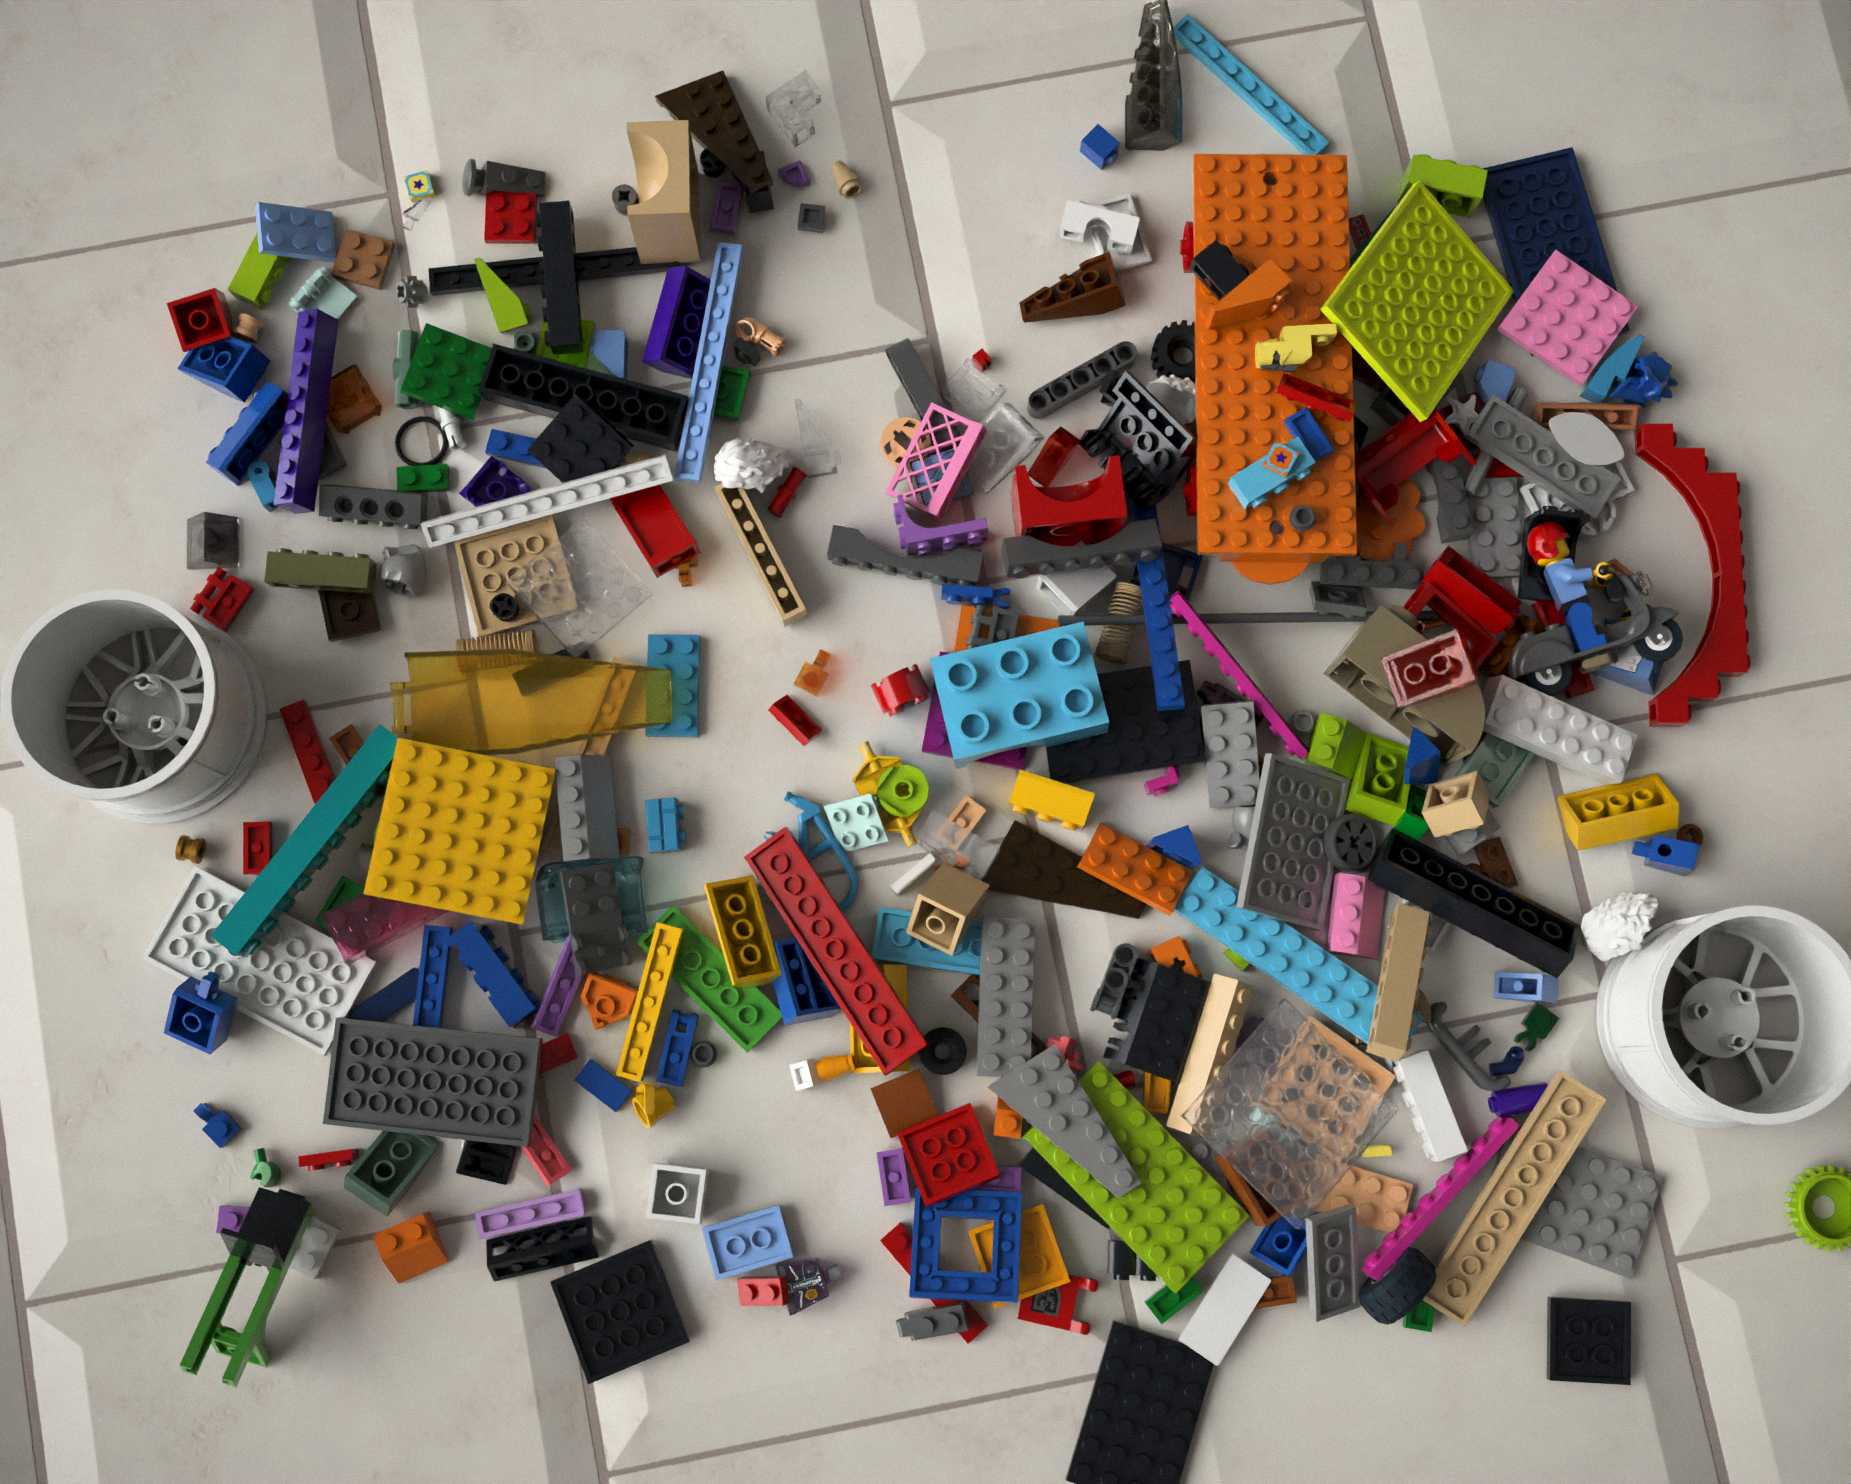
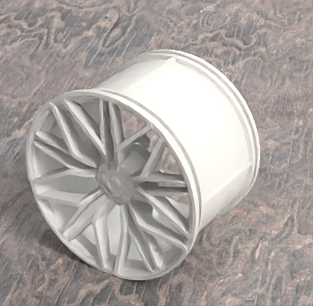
M122 589L91 591L74 596L52 607L40 616L20 638L8 660L1 687L3 724L9 742L22 763L36 777L51 787L69 795L87 799L94 806L110 815L136 823L168 824L196 817L219 805L249 775L257 761L265 739L268 710L266 694L259 672L245 650L233 638L217 627L197 618L185 616L160 599L136 591ZM169 628L181 630L158 660L151 629ZM140 630H144L150 666L145 671L139 636ZM131 633L134 668L101 649L118 638ZM190 639L196 650L190 674L186 678L171 681L164 677L165 672L187 640ZM95 655L128 673L127 679L114 690L112 696L87 665ZM81 671L104 702H68L72 688ZM204 685V693H189ZM202 707L195 730L187 728L189 711ZM67 708L106 709L103 713V718L66 715ZM66 720L100 724L75 749L70 750L66 732ZM111 731L115 738L118 739V754L80 770L76 761ZM180 737L188 740L185 747L177 741ZM168 748L176 757L156 773L154 769V752ZM135 757L138 766L130 784L124 786ZM121 765L113 788L99 789L87 778L88 776ZM144 773H145V775H146L147 778L144 779V780H142V778H143V776H144Z

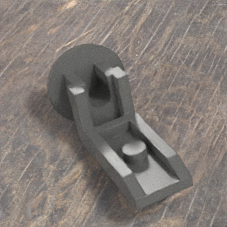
M469 159L463 172L462 189L464 195L468 197L471 196L473 191L479 192V195L486 196V193H491L493 190L508 193H536L537 197H543L545 192V172L492 161H486L482 169H477L475 159Z

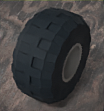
M1408 1247L1378 1281L1368 1277L1358 1295L1361 1306L1378 1323L1386 1325L1395 1323L1414 1309L1431 1290L1437 1278L1434 1265L1417 1248Z

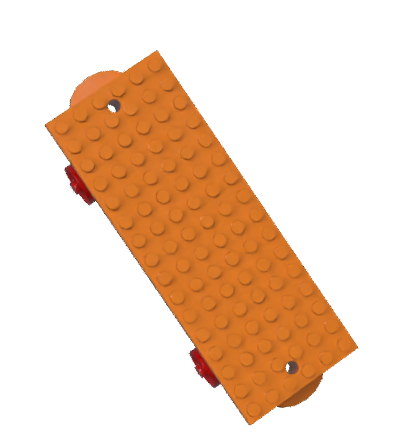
M1194 154L1193 221H1186L1183 239L1180 240V255L1183 258L1184 273H1193L1190 269L1192 259L1217 239L1221 245L1224 244L1230 249L1235 261L1238 264H1243L1250 275L1271 258L1292 282L1288 288L1289 294L1283 299L1285 303L1274 313L1270 310L1262 317L1208 330L1205 327L1211 308L1219 301L1194 274L1196 465H1189L1186 483H1183L1182 494L1186 501L1187 516H1197L1198 555H1220V562H1231V565L1241 576L1256 583L1269 585L1286 583L1300 576L1310 563H1323L1328 556H1355L1357 554L1354 414L1349 422L1347 420L1335 419L1324 411L1308 408L1335 451L1315 463L1310 470L1312 474L1300 482L1297 479L1288 483L1290 487L1278 495L1273 492L1266 497L1267 501L1255 509L1253 506L1244 509L1229 487L1228 482L1231 476L1268 455L1275 440L1284 445L1294 439L1283 421L1307 406L1296 400H1287L1281 394L1276 393L1283 373L1353 400L1352 345L1338 329L1333 342H1330V344L1315 346L1312 343V357L1309 363L1298 366L1294 373L1261 370L1256 367L1255 361L1257 341L1275 338L1280 340L1279 335L1284 326L1333 324L1320 309L1350 270L1347 155ZM1299 505H1306L1312 508L1316 515L1314 526L1305 532L1295 530L1289 522L1291 511Z

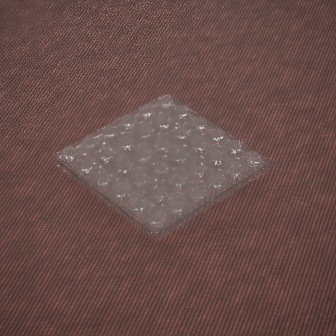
M1285 998L1269 1013L1181 1117L1295 1229H1301L1306 1223L1305 1218L1315 1212L1393 1118L1398 1109Z

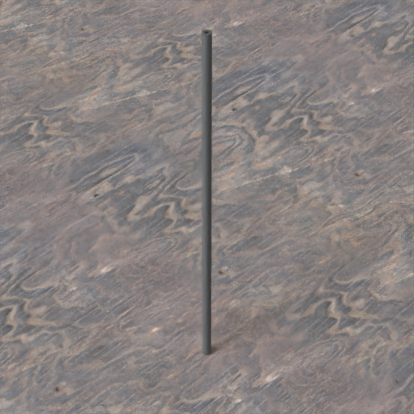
M1366 611L1365 617L1357 616L1356 618H1348L1338 613L1325 615L1318 612L1207 613L1199 615L1206 624L1365 622L1374 611ZM1421 611L1416 617L1420 621L1443 620L1434 611ZM1144 614L1058 616L1059 626L1083 621L1084 625H1146ZM1172 614L1173 624H1188L1183 615L1178 617L1176 614Z

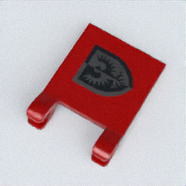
M1068 1274L1070 1282L1021 1299L1017 1319L1088 1335L1090 1324L1072 1320L1078 1288L1095 1292L1098 1288V1281Z

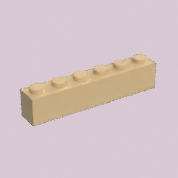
M723 484L715 486L716 494L784 627L806 617V608L744 488H726Z
M1399 903L1391 914L1367 1053L1398 1062L1403 1054H1408L1412 1038L1408 1036L1416 1020V1015L1412 1014L1413 1007L1417 1005L1420 991H1417V984L1421 982L1424 968L1420 967L1421 960L1423 961L1427 954L1428 946L1424 945L1431 930V923L1428 922L1430 912Z
M1218 974L1213 975L1166 1126L1204 1139L1207 1138L1254 986Z

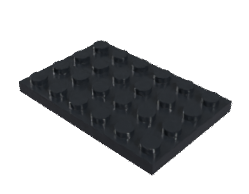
M1190 660L1179 661L1185 706L1184 709L1157 711L1151 666L1097 674L1109 719L1108 732L1059 745L1046 746L1050 779L1061 783H1070L1204 763L1205 755Z
M1113 1320L1066 1474V1481L1075 1484H1179L1214 1364L1184 1343Z

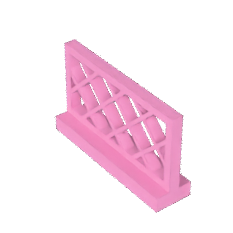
M931 402L885 493L896 499L897 495H903L904 503L942 521L987 433L986 428L976 421H970ZM934 412L943 414L946 423L932 428L930 419ZM959 423L968 426L963 436L954 438L951 426ZM948 428L951 440L937 444L934 433ZM931 434L934 446L921 450L919 446L921 437ZM953 444L954 456L943 461L939 449ZM936 450L939 463L926 467L923 455ZM919 457L923 468L909 473L907 467L909 460ZM941 467L944 474L942 479L931 484L928 471ZM925 473L928 485L914 489L911 477ZM908 479L911 488L910 492L899 494L894 491L898 482ZM930 489L932 498L926 507L918 502L916 494Z

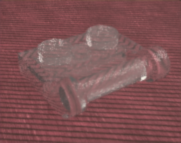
M968 357L942 386L939 393L973 422L979 423L1005 394L1007 389L1001 384L998 386L974 366V362ZM968 373L989 390L992 395L987 398L963 377Z

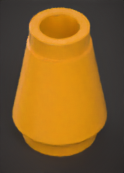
M853 1054L822 1056L821 1060L815 1062L820 1081L827 1080V1082H830L856 1069Z

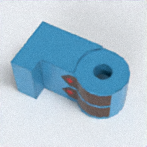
M257 460L252 462L247 470L249 479L262 506L271 512L279 508L273 505L276 488L275 472L264 461Z

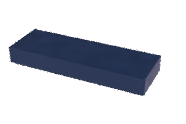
M415 967L350 1010L349 1016L352 1019L383 1022L416 999L418 970Z

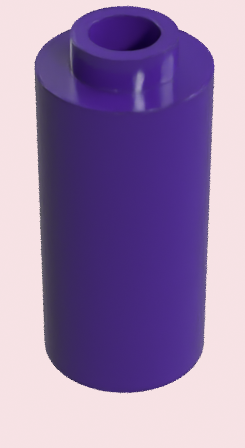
M1546 1082L1507 1088L1501 1091H1492L1491 1097H1488L1489 1109L1497 1117L1532 1112L1548 1085Z

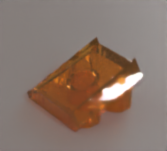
M356 364L331 377L327 416L339 433L349 434L350 430L372 417L380 416L382 405Z

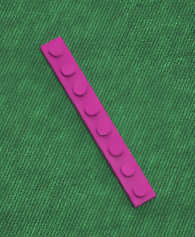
M1178 590L1171 595L1170 601L1172 604L1170 607L1178 617L1183 615L1188 621L1186 625L1188 630L1194 637L1198 635L1205 642L1202 646L1211 657L1215 655L1221 663L1218 666L1227 677L1233 676L1237 681L1235 687L1243 697L1248 695L1252 701L1254 700L1255 712L1260 717L1264 714L1269 720L1267 726L1275 736L1280 734L1286 741L1283 743L1286 750L1292 756L1296 754L1300 760L1309 754L1308 747L1183 594Z
M1498 1117L1489 1124V1130L1472 1142V1148L1454 1162V1167L1451 1171L1437 1180L1436 1187L1430 1193L1420 1198L1418 1206L1413 1212L1406 1214L1401 1219L1400 1226L1394 1232L1387 1234L1382 1241L1383 1244L1365 1258V1263L1360 1269L1366 1276L1378 1281L1520 1127L1513 1118Z

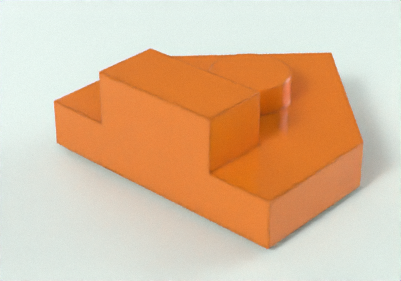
M596 972L589 973L580 997L584 1006L588 1009L595 1030L629 1016L635 1005L639 989L629 986L630 983L608 974L603 976Z

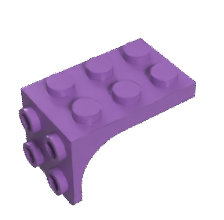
M897 495V503H893L896 525L901 524L902 526L898 528L901 549L906 548L907 556L918 554V556L923 557L933 554L935 550L943 549L944 552H949L961 545L968 544V547L982 545L983 541H987L988 524L986 518L937 528H925L917 525L910 519L905 509L903 495Z

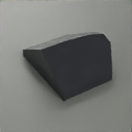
M465 1140L456 1173L507 1185L517 1150L513 1145Z

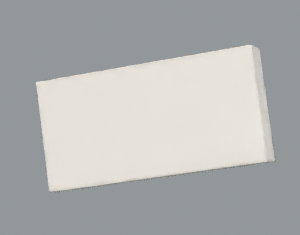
M929 853L892 884L890 889L895 895H899L935 865L936 859Z

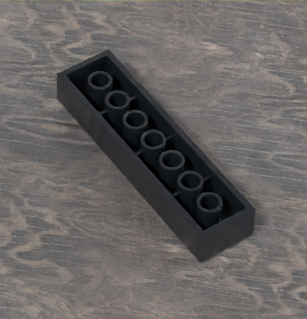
M493 344L478 390L486 401L553 419L572 397L578 393L627 439L677 452L682 436L689 400L688 396L497 344Z
M1391 828L1378 847L1367 880L1555 978H1558L1573 960L1580 930L1579 924L1394 828Z

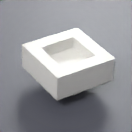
M814 1058L789 1065L796 1091L821 1084Z

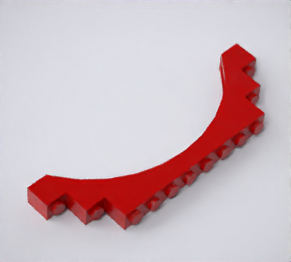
M1643 423L1634 431L1636 456L1662 474L1684 498L1699 523L1708 548L1712 571L1711 609L1704 635L1692 659L1678 677L1648 702L1649 727H1681L1688 724L1692 716V708L1688 705V702H1710L1719 698L1721 682L1718 677H1739L1748 672L1751 664L1750 656L1747 654L1749 632L1745 627L1748 609L1746 604H1744L1746 582L1742 576L1745 559L1741 555L1743 532L1740 530L1739 525L1742 515L1741 506L1738 505L1740 482L1737 481L1736 473H1706L1709 461L1708 457L1705 456V448H1674L1677 443V434L1673 432V424Z

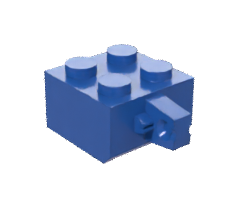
M212 971L208 972V975L203 976L201 981L191 976L179 985L172 994L164 1034L211 1055L228 1039L238 997L218 989L220 975Z

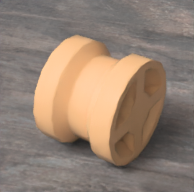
M240 313L238 316L239 324L234 327L232 333L240 339L256 343L258 340L257 332L262 329L264 323L255 317Z

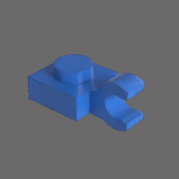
M206 1102L199 1104L193 1110L199 1118L208 1123L202 1130L219 1148H223L242 1130V1127L225 1110H221L217 1114Z

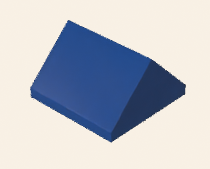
M1189 825L1153 837L1146 846L1191 869L1197 867L1202 860Z
M1286 1213L1269 1226L1263 1228L1249 1253L1291 1278L1307 1251L1306 1224Z

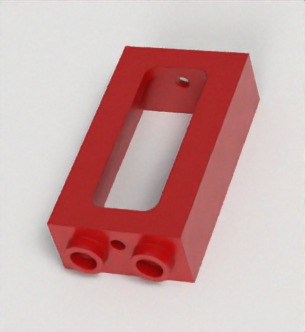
M1449 545L1432 564L1423 578L1425 582L1432 583L1460 609L1495 636H1498L1502 630L1508 632L1516 622L1515 619L1521 613L1518 611L1521 604L1519 599Z
M1432 583L1420 584L1402 608L1409 611L1416 618L1427 605L1471 643V648L1459 664L1475 677L1479 673L1478 667L1483 661L1488 660L1494 654V647L1499 641ZM1417 628L1414 629V630H1416L1418 633H1420L1422 636H1424L1426 639H1428L1430 642H1432V641H1431L1428 637H1426L1420 630H1418Z

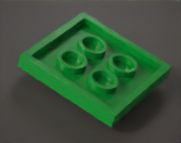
M426 323L400 393L474 420L482 398L478 390L492 348Z

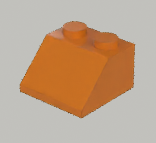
M430 1212L420 1214L372 1235L383 1263L398 1284L449 1262Z

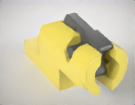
M1336 323L1284 326L1279 335L1280 340L1275 338L1257 341L1255 346L1256 367L1267 371L1294 373L1298 366L1309 363L1312 357V343L1315 346H1326L1333 342L1337 334Z

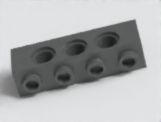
M333 484L320 485L319 516L327 517L329 522H343V518L352 519L353 524L366 525L368 521H378V526L393 527V523H401L403 528L418 529V525L423 521H427L428 493ZM346 498L350 499L353 503L351 511H347L344 507V500ZM371 500L375 501L378 505L376 514L372 513L369 509ZM396 503H400L403 506L402 516H398L394 511Z

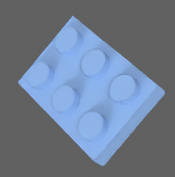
M263 202L256 204L260 254L334 262L336 260L332 212Z
M780 1204L702 1227L716 1280L794 1257Z

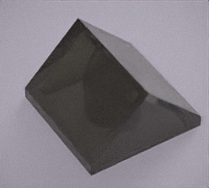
M202 512L187 519L188 570L216 569L218 567L238 568V517Z

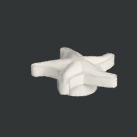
M1471 395L1469 401L1464 404L1452 398L1446 400V403L1452 409V414L1447 417L1445 422L1448 425L1454 424L1459 427L1464 437L1468 433L1471 423H1474L1479 415L1474 411L1475 395Z

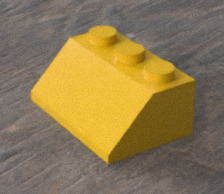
M1020 769L1008 806L1013 807L1012 811L1018 814L1027 815L1030 812L1038 815L1037 819L1046 823H1052V820L1062 823L1061 827L1076 831L1077 828L1082 829L1084 827L1095 793Z

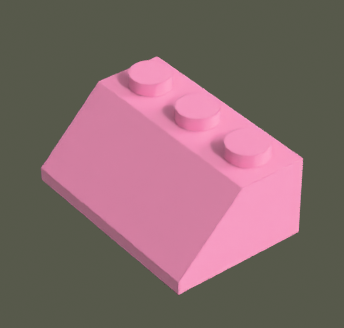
M1338 873L1333 876L1325 948L1327 952L1378 960L1385 889L1367 880L1368 877L1346 873Z

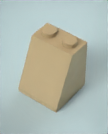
M943 862L919 892L906 933L953 956L980 911L990 885Z

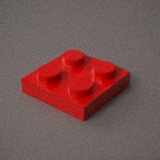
M486 193L484 232L486 244H536V193Z

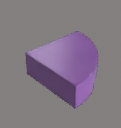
M800 160L777 169L781 179L789 185L795 187L810 185Z

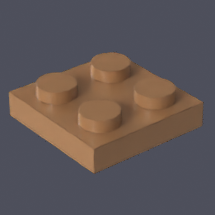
M346 229L331 275L336 279L381 290L395 248L394 241Z

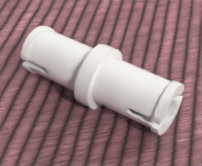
M437 407L442 420L440 425L446 433L450 449L454 451L460 450L458 444H460L461 448H464L466 443L460 429V419L456 417L455 413Z

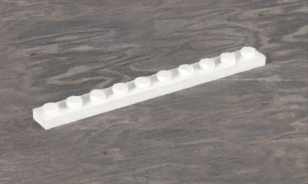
M665 454L423 521L420 525L428 547L432 548L673 481L674 477Z

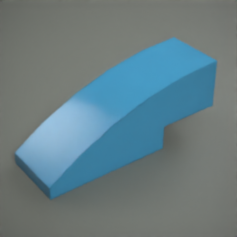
M1640 334L1618 348L1594 372L1582 390L1580 397L1593 403H1600L1606 397L1611 385L1617 388L1625 380L1645 336Z

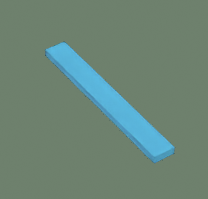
M1187 14L1171 29L1170 35L1303 155H1321L1329 147L1330 141L1191 16Z

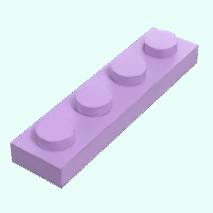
M581 1188L475 1212L479 1239L586 1215Z

